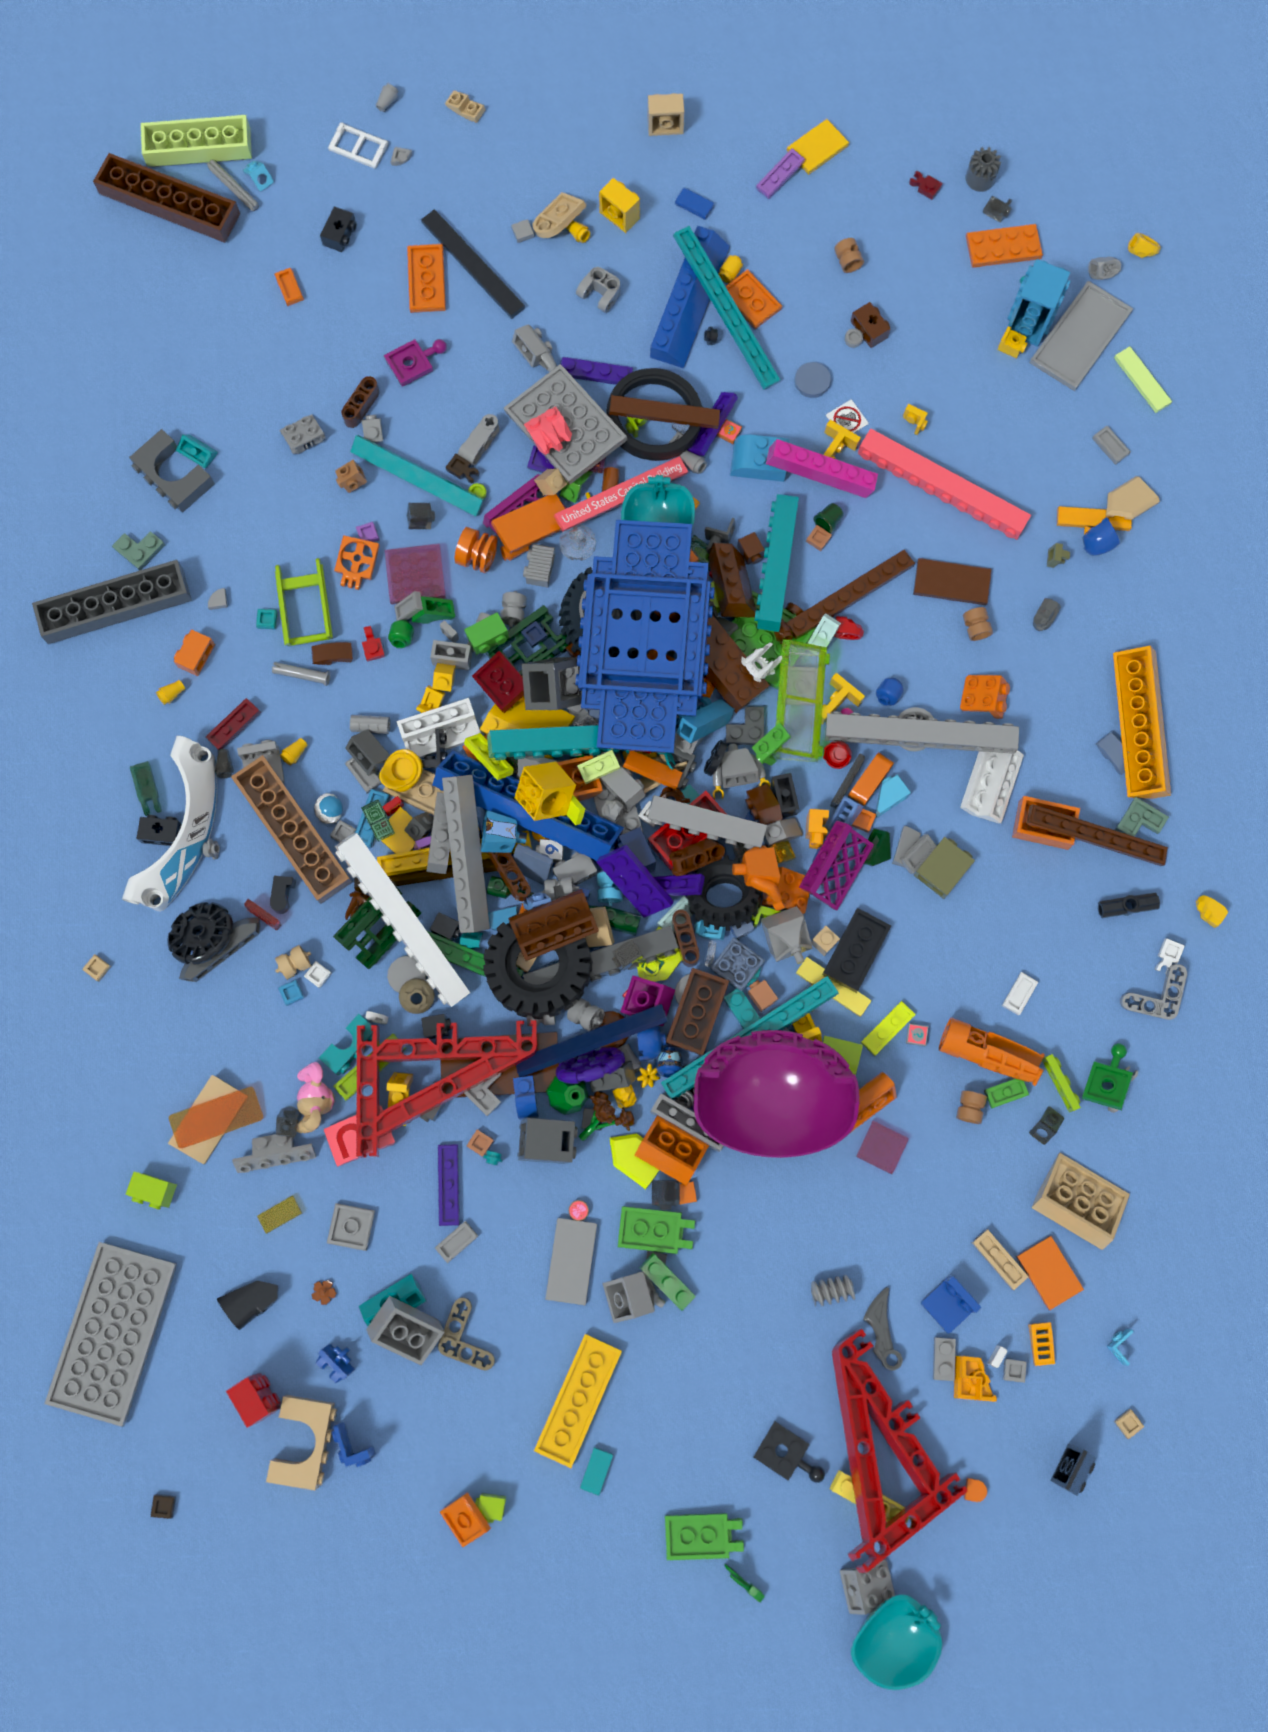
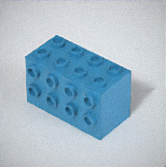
M1038 259L1035 260L1033 266L1029 265L1007 320H1010L1008 326L1011 327V330L1026 336L1025 342L1035 346L1039 345L1043 334H1048L1071 282L1068 280L1071 272Z

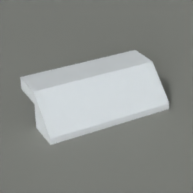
M469 698L397 721L406 749L415 752L420 759L424 758V756L436 754L435 729H444V733L447 735L445 751L464 745L465 738L480 733Z
M1018 750L1015 754L979 751L960 808L972 816L1001 824L1024 755Z

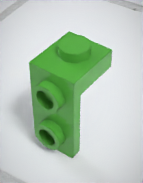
M594 468L589 469L571 484L566 481L567 485L561 489L560 496L576 503L579 500L582 485L593 474Z
M778 723L751 748L757 754L756 758L762 764L766 763L772 766L777 761L772 754L787 742L791 735L781 723Z

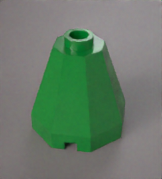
M554 1076L546 1089L549 1106L563 1115L581 1111L589 1098L585 1081H581L579 1084H568L561 1082Z

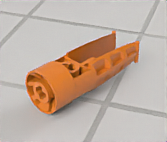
M952 1017L949 1019L941 1037L939 1051L974 1062L982 1068L1015 1079L1032 1082L1034 1086H1036L1044 1071L1039 1068L1045 1056L1044 1053L1040 1055L1012 1040L992 1032L982 1031L972 1027L971 1024Z

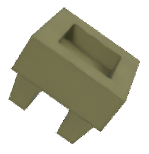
M1055 543L1048 549L1047 567L1054 568L1058 564H1064L1065 560L1070 559V552L1063 550V544Z

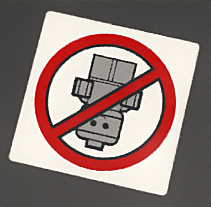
M852 400L826 414L829 420L831 419L853 433L869 424Z

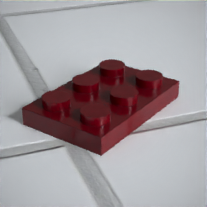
M500 651L472 675L474 680L503 713L524 696L523 677Z

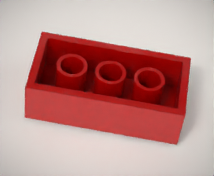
M707 791L703 792L689 804L727 814ZM666 823L648 838L647 843L672 872L673 864L669 855L674 851L705 840L707 834L701 832L699 836L688 833L689 829L681 827L680 831L669 828L670 824Z

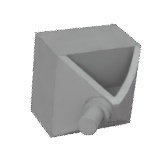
M796 906L761 919L769 951L776 962L794 956L797 964L803 963L804 958L801 953L811 950L813 947L804 915Z
M643 1271L603 1283L613 1323L655 1312V1304L660 1308L665 1304V1300L658 1296L653 1283Z

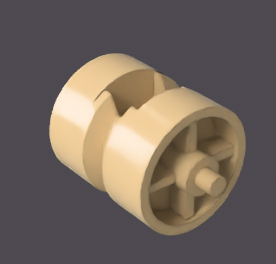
M300 945L291 949L290 956L281 954L275 958L278 969L275 970L276 973L281 972L287 980L295 976L297 969L305 971L312 967L308 959L311 952H304Z

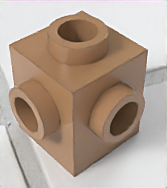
M354 459L335 470L338 477L336 479L340 488H345L348 493L367 483L362 468Z

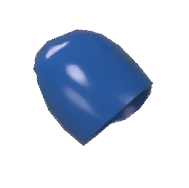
M1108 517L1104 518L1095 527L1085 526L1082 539L1084 550L1092 556L1105 554L1120 544L1117 533Z

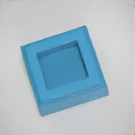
M297 980L278 988L286 1006L305 998Z

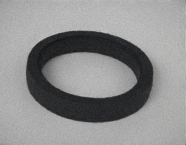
M645 368L634 371L623 377L611 392V395L624 397L630 390L638 386L657 384L674 390L684 399L687 405L702 407L697 392L687 380L674 372L659 368ZM611 395L609 397L607 415L628 439L620 447L635 457L650 461H663L675 458L689 449L699 434L701 427L689 426L685 434L672 443L651 445L640 442L627 433L620 422L619 416L609 415Z

